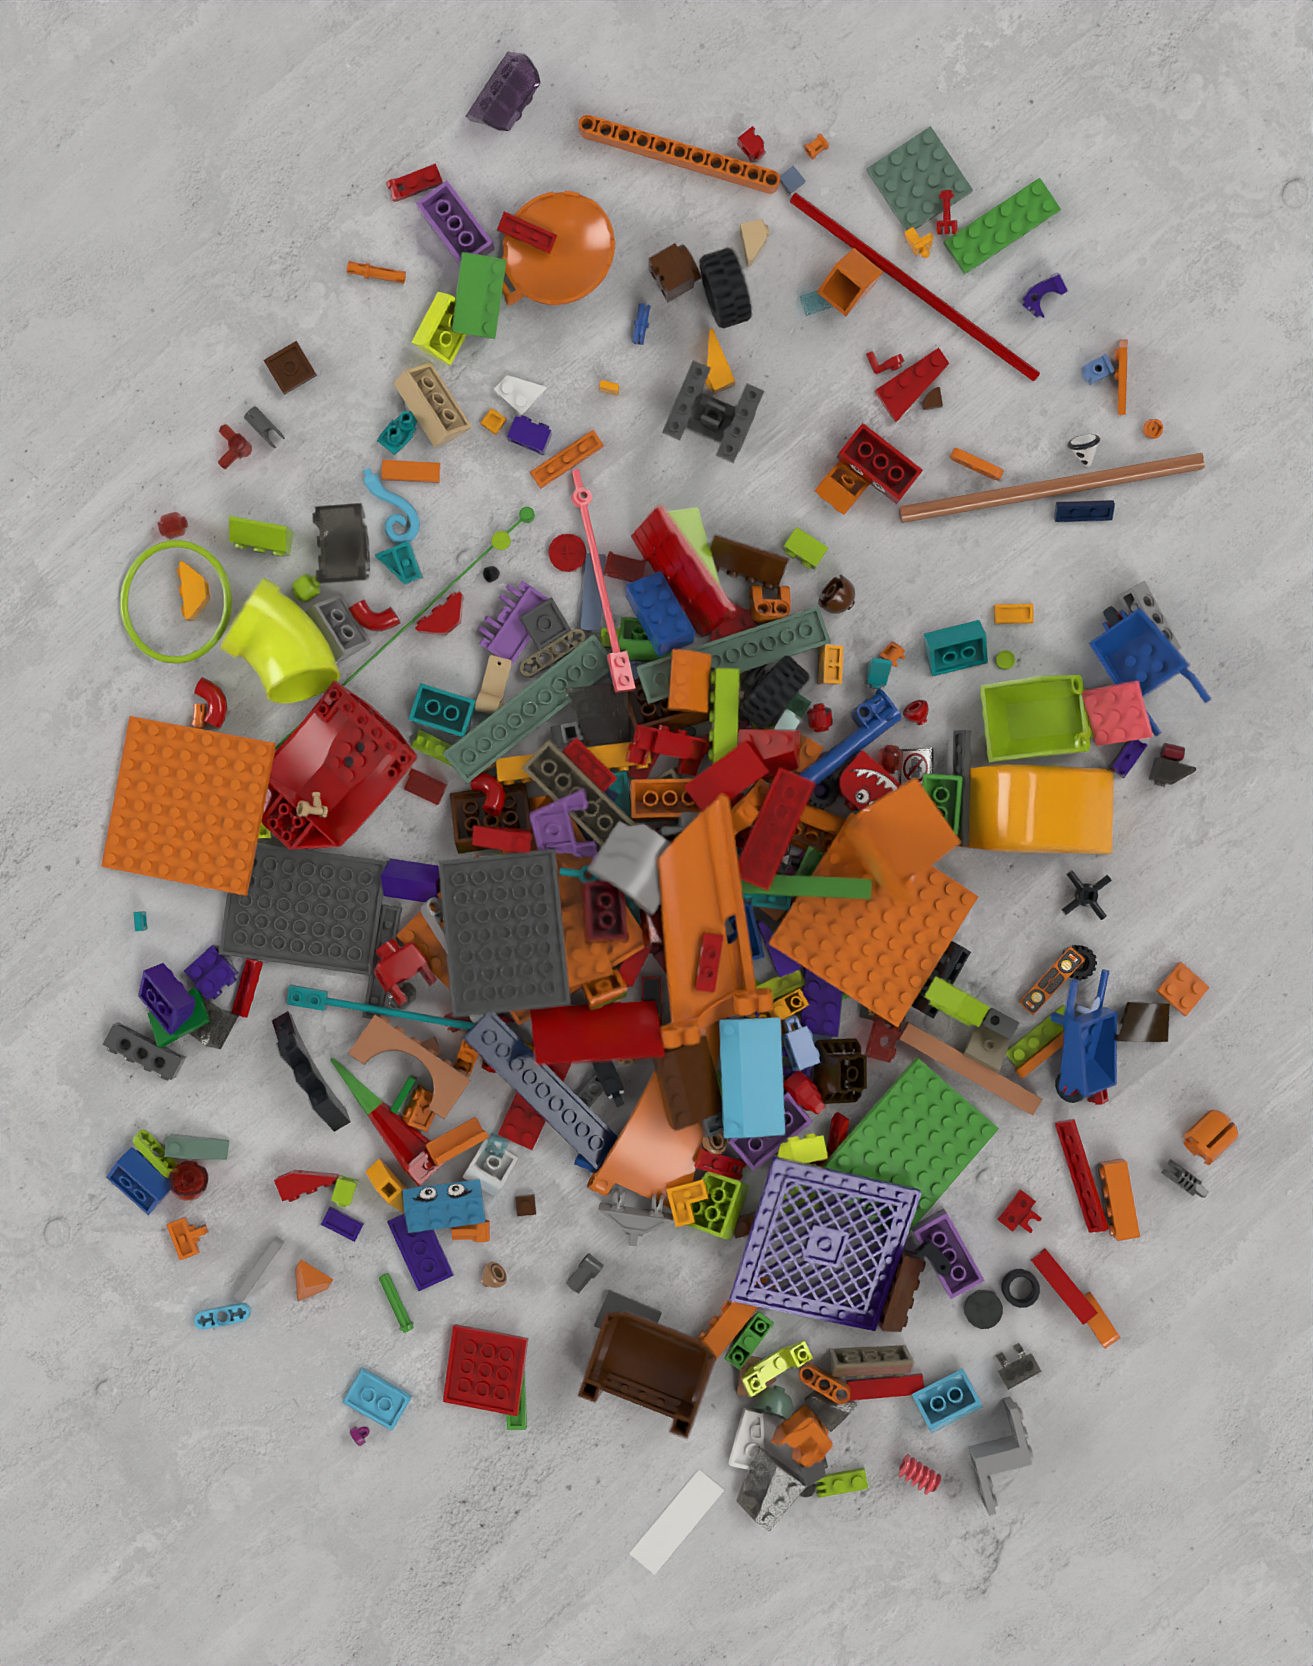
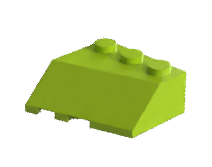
M707 1171L701 1180L704 1179L709 1199L691 1203L695 1223L688 1224V1226L731 1241L750 1185Z

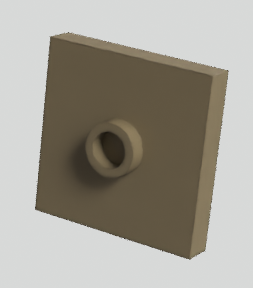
M980 1024L979 1027L975 1025L963 1055L998 1073L1011 1040L983 1024Z

